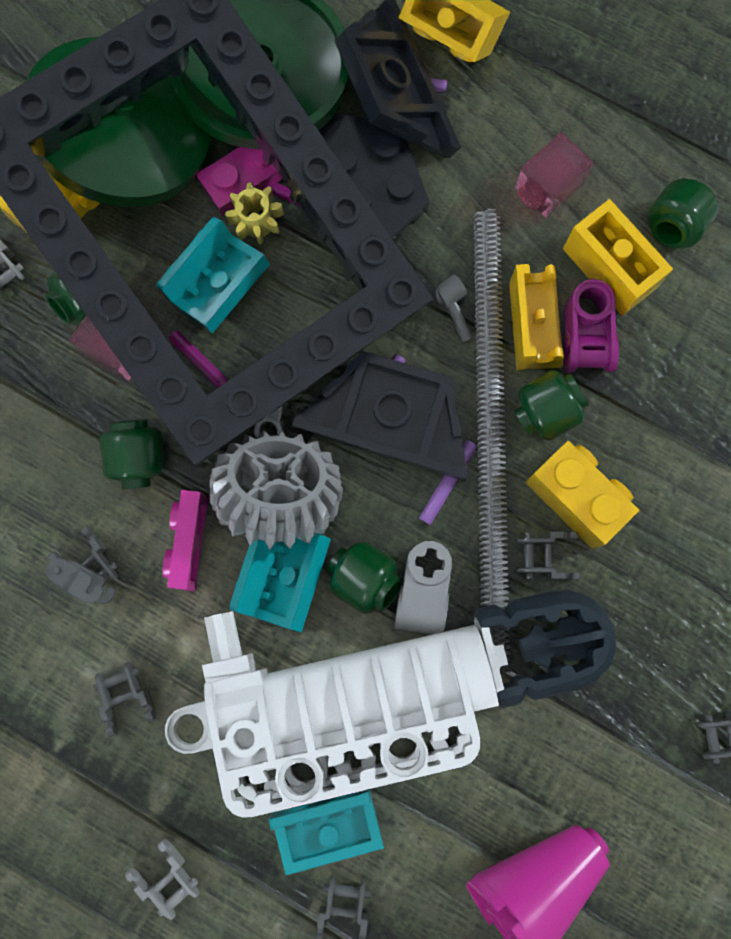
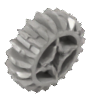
M263 430L257 439L244 435L241 445L229 443L226 454L218 455L215 468L212 469V474L210 475V503L213 505V510L216 511L219 524L229 525L232 537L246 533L249 546L258 539L265 540L269 550L278 541H283L291 549L296 538L309 544L314 536V532L324 534L329 522L334 521L335 516L338 514L339 502L341 501L343 491L339 466L333 464L330 452H321L318 441L305 444L302 434L295 438H288L283 430L278 436H269ZM242 485L250 489L248 493L241 488Z

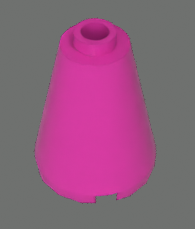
M573 825L474 874L467 882L466 887L489 926L492 923L502 934V939H562L609 869L610 864L606 855L610 850L603 838L593 828L587 827L584 830L578 825Z

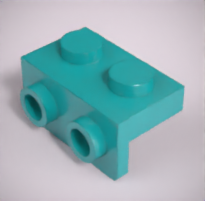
M212 217L205 227L197 233L194 240L178 259L166 270L165 274L157 282L156 287L175 309L213 334L270 263L263 253L233 236L222 220Z
M314 533L309 544L296 538L291 549L283 541H278L274 543L270 550L265 540L258 539L248 547L229 609L302 633L331 539Z
M370 789L272 812L268 818L270 830L275 829L285 875L384 849Z

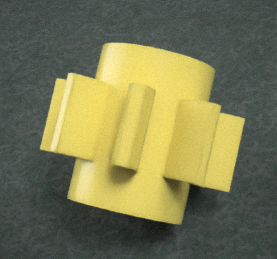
M250 182L247 183L246 189L238 195L235 193L230 194L235 210H229L225 215L230 225H237L236 234L238 239L243 240L248 235L256 238L260 245L263 243V237L270 232L279 234V227L274 218L284 215L281 203H272L274 196L271 187L268 186L261 191L253 188Z

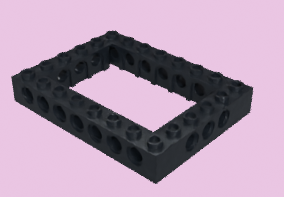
M159 0L0 97V196L195 467L354 357L361 350H364L420 311L433 300L424 284L229 0ZM189 46H191L207 69L208 80L213 88L218 85L236 111L235 119L240 127L245 125L263 150V160L267 166L272 164L290 189V199L294 205L299 203L318 230L316 236L321 243L325 241L345 269L343 276L347 281L352 279L359 289V292L209 395H206L36 157V155L48 156L62 148L60 143L91 124L94 128L102 123L101 118L131 99L134 103L142 98L141 93L169 75L175 78L183 73L189 64Z

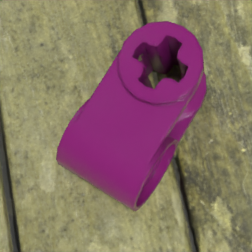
M585 280L577 286L564 306V369L566 373H573L577 368H604L605 372H615L619 359V341L616 333L614 291L602 280ZM588 298L594 301L598 307V314L592 315L584 312L580 307L579 299Z

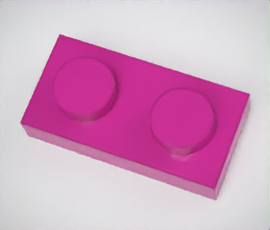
M244 147L237 148L196 175L200 185L222 217L227 211L235 209L230 194L235 193L238 195L246 189L247 183L251 182L253 188L263 191L268 186L282 180L272 164L267 166L263 160L262 149Z
M181 490L180 502H173L169 524L170 529L175 530L173 549H167L165 552L162 568L163 577L168 578L167 588L196 591L209 498L201 492Z

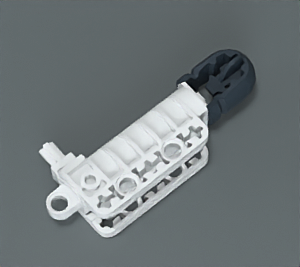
M551 590L509 600L504 609L496 604L475 608L474 625L267 674L266 668L255 670L252 654L242 656L233 612L213 615L204 618L213 662L202 665L206 683L204 684L205 701L187 705L174 711L166 722L165 737L168 744L175 751L182 754H193L213 749L222 797L226 807L239 817H256L462 767L471 763L480 749V735L474 711L498 705L500 708L520 704L525 695L537 700L578 690L595 682L610 666L616 651L615 632L605 609L590 596L573 590ZM559 610H566L568 616L559 618ZM533 616L537 621L557 620V628L543 631L540 624L537 623L532 625L528 635L518 638L524 661L535 660L543 667H548V672L531 677L520 674L513 676L510 682L502 683L499 669L500 666L506 665L508 662L503 644L494 645L492 643L489 627L498 625L500 628L517 626L519 620ZM564 653L568 661L579 659V662L573 665L559 662L550 663V657ZM187 714L197 716L204 726L202 738L192 744L183 742L177 734V723L183 715ZM457 726L460 733L456 735V743L448 745L445 740L449 734L448 728ZM425 731L432 732L430 743L434 750L429 752L421 734ZM399 738H409L416 743L414 751L406 757L393 755L389 751L390 745ZM375 743H380L382 763L379 764L375 763L376 753L373 754L370 748ZM354 751L355 757L361 759V766L352 768L349 760L344 761L345 752ZM295 763L309 765L315 773V778L311 780L298 778L293 772L292 765ZM334 766L338 773L328 775V767ZM276 769L275 777L270 778L267 771ZM245 776H249L251 783L247 784ZM265 783L264 790L257 791L256 785ZM237 789L243 797L236 798L234 790ZM246 799L254 802V805H247Z

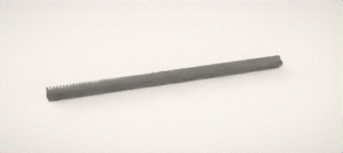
M487 209L485 212H476L473 216V219H475L473 222L475 224L474 251H476L474 253V262H476L474 265L476 267L474 273H476L474 283L476 284L475 289H477L475 291V300H477L475 302V311H477L475 317H477L475 320L477 322L475 328H477L475 338L478 339L476 341V350H478L476 352V356H478L476 358V361H478L476 367H478L476 378H479L476 381L479 384L476 389H478L477 395H479L477 397V401H479L477 403L479 407L477 412H480L477 415V418H480L477 421L479 424L477 429H480L477 435H481L477 438L480 441L477 444L480 447L478 449V452H480L478 458H481L478 461V464H481L478 466V469L481 470L478 472V475L481 476L478 478V481H481L478 487H482L478 490V493H482L478 496L479 499H482L478 503L482 505L479 507V510L482 511L479 513V516L482 517L479 519V522H482L479 525V528H482L479 534H483L479 537V540H483L479 543V546H483L479 550V552H483L479 558H484L480 561V564H484L480 567V570H484L480 573V576H484L480 579V582H484V584L480 585V588H484V590L480 591V594H484V596L480 597V600L485 601L480 606L496 604L504 609L503 607L507 605V602L503 601L509 600V597L503 595L509 594V591L503 589L509 588V586L503 584L508 582V579L503 578V576H508V573L503 572V570H508V567L502 566L503 564H508V561L502 560L503 558H508V555L502 554L503 552H508L507 549L502 548V546H508V544L502 542V540H507V537L502 536V534H507V531H502V528H507L506 525H502V522H507V520L501 519V517L507 516V514L501 513V511L507 510V508L501 507V505L507 504V502L501 501V499L507 498V496L501 495V493H506V490H501V487H506L505 484H501V481H506V479L501 478L506 473L500 472V470L506 469V467L500 466V464L506 463V461L500 460V458H506L505 455H500V452H506L500 449L501 446H505V444L500 443V441L505 440V438L500 437V435H505L504 432H500V429H505V427L499 426V424L505 423V421L499 420V418L505 417V415L499 414V412H505V410L499 409V406H504V404L499 403V401L504 400V398L499 397V395H504L503 392L499 391V389H504V387L499 386L504 381L498 380V378H504V376L498 374L504 372V370L498 369V367L504 366L498 363V361H503V359L498 357L503 355V353L498 352V350H503L502 347L498 346L503 344V342L498 340L503 339V337L497 335L503 333V331L497 329L503 327L499 325L503 320L497 318L502 317V314H499L502 309L497 307L502 306V303L498 302L502 298L497 296L502 294V292H498V290L502 289V287L498 286V284L502 283L498 281V279L502 278V276L498 275V273H501V270H498L501 267L498 264L501 260L497 259V257L501 256V254L497 253L501 251V249L497 248L501 246V243H497V241L501 240V238L497 237L501 233L497 232L500 230V227H497L500 224L497 221L500 219V216H496V213H494L495 209ZM498 625L489 627L492 643L494 645L503 644L505 654L510 655V652L506 651V649L510 648L509 645H506L510 640L505 638L510 636L509 633L505 632L510 630V628H500ZM509 663L500 666V675L511 673L510 670L506 669L510 667Z

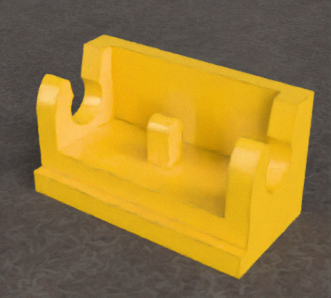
M529 264L516 265L509 282L516 370L562 368L564 356L560 331L556 267L550 264L545 267L544 272L533 274L530 271Z

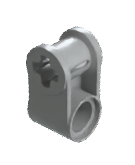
M424 541L416 545L409 552L403 586L400 587L394 629L427 635L444 632L449 603L448 589L452 558L448 549L442 544L435 541ZM427 549L434 550V558L442 560L441 569L432 570L430 577H424L423 568L415 566L416 557L425 556Z

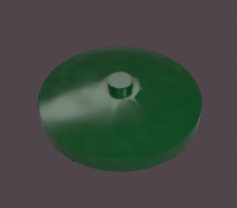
M229 0L317 130H320L339 109L346 95L350 76L345 69L344 62L334 42L344 31V27L337 15L323 0ZM189 46V64L187 69L175 78L170 75L176 95L188 116L206 133L225 143L238 147L261 149L245 125L240 127L235 119L236 111L218 85L213 88L208 80L207 69L191 46Z
M98 37L73 40L52 49L35 64L26 81ZM169 75L141 93L142 98L134 103L131 99L101 118L102 123L94 128L91 124L60 143L62 148L48 156L36 155V157L56 181L80 196L112 206L142 207L157 204L176 196L195 180L197 173L201 171L211 135L202 130L188 116L176 95L171 76Z

